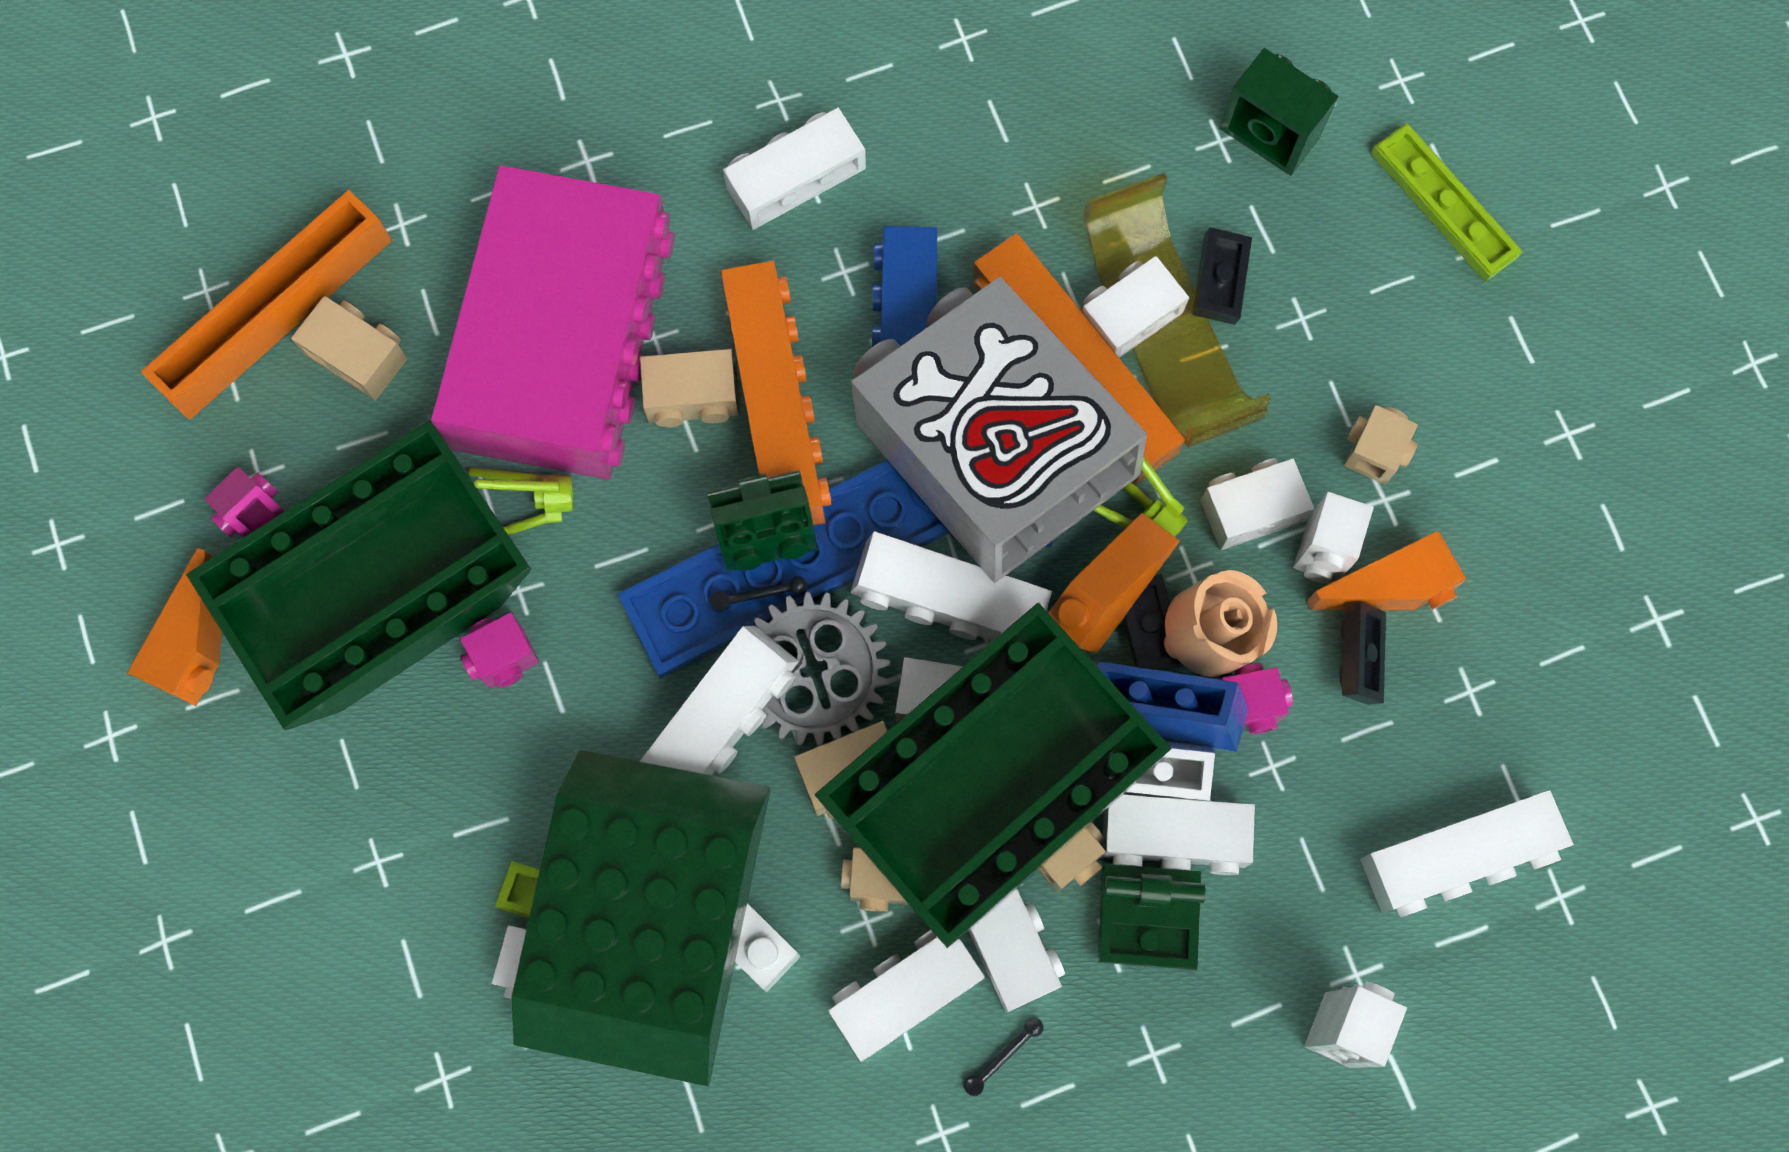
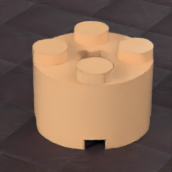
M1234 570L1221 571L1202 579L1179 593L1168 607L1165 618L1166 637L1164 640L1167 653L1172 658L1178 659L1192 672L1201 676L1215 678L1223 677L1255 661L1270 650L1277 633L1274 608L1269 610L1262 597L1267 593L1252 577Z

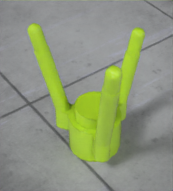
M1143 457L1141 470L1164 503L1158 498L1152 502L1132 482L1125 486L1124 489L1145 508L1143 514L1170 534L1176 536L1189 520L1182 514L1185 507L1173 498L1147 459ZM1103 505L1093 510L1125 529L1133 522Z
M470 468L468 470V474L472 477L485 478L475 480L474 486L478 489L534 491L535 508L545 509V513L503 527L508 535L546 523L563 522L562 512H573L571 475H540L487 468Z

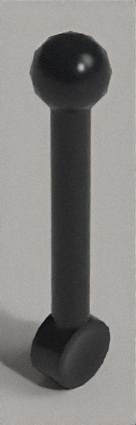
M796 576L789 583L727 596L723 592H717L712 595L710 604L715 611L723 612L729 608L730 604L787 592L802 594L807 589V581L801 576Z
M1035 1017L1028 1019L1024 1026L1025 1030L978 1076H970L966 1079L964 1088L969 1095L978 1096L984 1089V1083L1031 1037H1038L1042 1034L1044 1025L1040 1019Z

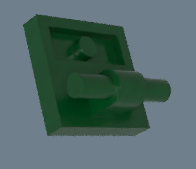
M800 470L767 477L766 473L738 479V485L707 492L710 511L727 572L737 569L743 571L752 570L762 563L782 558L797 559L804 556L807 552L818 550L809 501Z
M1104 864L1102 866L1098 963L1198 970L1200 903H1204L1206 894L1205 883H1201V871Z

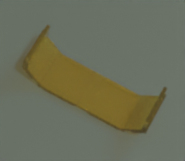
M1165 173L1089 200L1088 205L1084 208L1083 219L1094 256V265L1102 285L1107 289L1120 281V274L1131 264L1137 261L1145 264L1157 256L1189 296L1183 314L1133 348L1138 365L1156 404L1185 438L1184 443L1189 448L1264 419L1268 414L1267 407L1271 397L1268 393L1252 399L1239 387L1209 320L1192 315L1195 290L1171 241L1162 197L1167 176Z

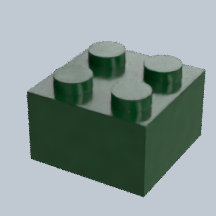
M1264 47L1233 86L1219 129L1292 176L1320 139L1339 96L1333 93L1323 81L1315 78L1312 79L1295 68L1292 62L1285 56L1274 54Z

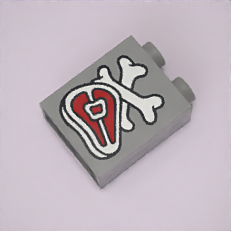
M998 277L974 295L968 288L963 287L944 296L931 310L927 318L926 329L902 346L894 339H887L873 346L856 364L853 371L855 379L851 381L856 423L994 583L998 582L1141 475L1147 433L1001 277Z

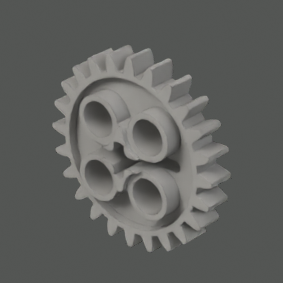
M806 592L803 606L799 607L788 596L786 597L787 611L783 613L775 606L770 605L768 608L773 620L767 623L762 619L756 618L754 620L756 626L773 641H787L794 645L797 652L796 659L799 662L791 671L796 677L790 687L781 697L776 698L772 696L762 709L767 713L762 727L766 729L777 721L781 724L778 737L783 739L791 729L795 730L798 745H802L807 733H813L817 746H822L824 732L830 731L833 738L837 740L841 738L840 727L844 725L853 732L859 731L854 718L860 715L871 720L873 716L866 707L868 702L882 704L884 701L878 694L873 692L875 686L889 685V680L877 675L878 669L890 665L889 660L877 659L876 652L884 648L886 642H871L869 638L878 626L873 624L862 628L859 623L865 611L860 610L850 617L846 614L848 600L844 599L836 609L832 608L830 594L825 593L820 605H814L810 592ZM830 625L839 631L841 642L835 651L827 653L817 648L814 636L819 627ZM798 629L805 631L814 659L816 661L824 660L826 664V669L820 672V677L830 701L828 709L822 708L813 679L810 676L802 677L800 674V669L806 666V659L796 635ZM842 669L853 673L857 683L853 693L846 697L834 694L830 686L833 674ZM797 685L808 688L813 699L811 706L806 711L800 713L792 712L788 709L785 702L788 690Z

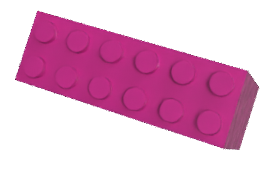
M499 165L431 422L451 450L607 480L611 479L613 467H620L624 456L625 441L620 439L624 423L630 424L634 414L635 398L630 396L634 381L640 382L642 379L640 357H644V355H641L644 340H651L654 331L655 314L651 313L654 298H661L664 289L665 274L661 272L664 258L671 257L674 247L675 234L669 231L670 214L664 212L660 194Z

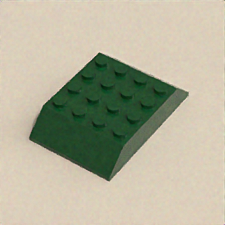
M429 420L193 569L186 576L282 728L289 730L340 713L481 621L505 603L532 569L478 489L474 486V483L434 424Z
M1038 602L814 795L948 949L1128 791L1172 748Z
M579 750L556 796L512 991L513 1044L515 1046L707 1087L710 1085L771 787Z

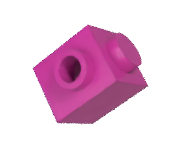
M239 467L204 498L216 511L210 519L230 538L236 532L242 537H246L285 512L272 499L278 491L258 472L252 478H249Z
M512 612L497 620L494 617L483 619L470 627V634L460 638L466 650V653L460 655V659L467 673L473 681L480 677L489 688L496 685L498 688L510 686L524 676L523 671L540 663L520 622Z
M1261 663L1250 664L1235 670L1234 676L1221 679L1239 683L1249 708L1243 729L1248 728L1250 735L1267 733L1278 729L1276 722H1280L1289 714L1288 707H1292L1293 703L1292 693L1286 679L1281 680L1278 667L1264 670Z

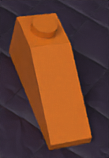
M1141 513L1070 582L1048 613L1081 649L1097 654L1179 544L1180 540L1148 516Z
M1436 531L1316 590L1306 603L1310 610H1344L1345 603L1363 602L1380 610H1416L1429 603L1431 609L1434 610L1458 597L1454 590L1467 579L1440 532Z
M200 548L196 549L127 674L194 706H197L202 695L212 685L213 675L220 662L222 631L186 576L187 573L214 557Z

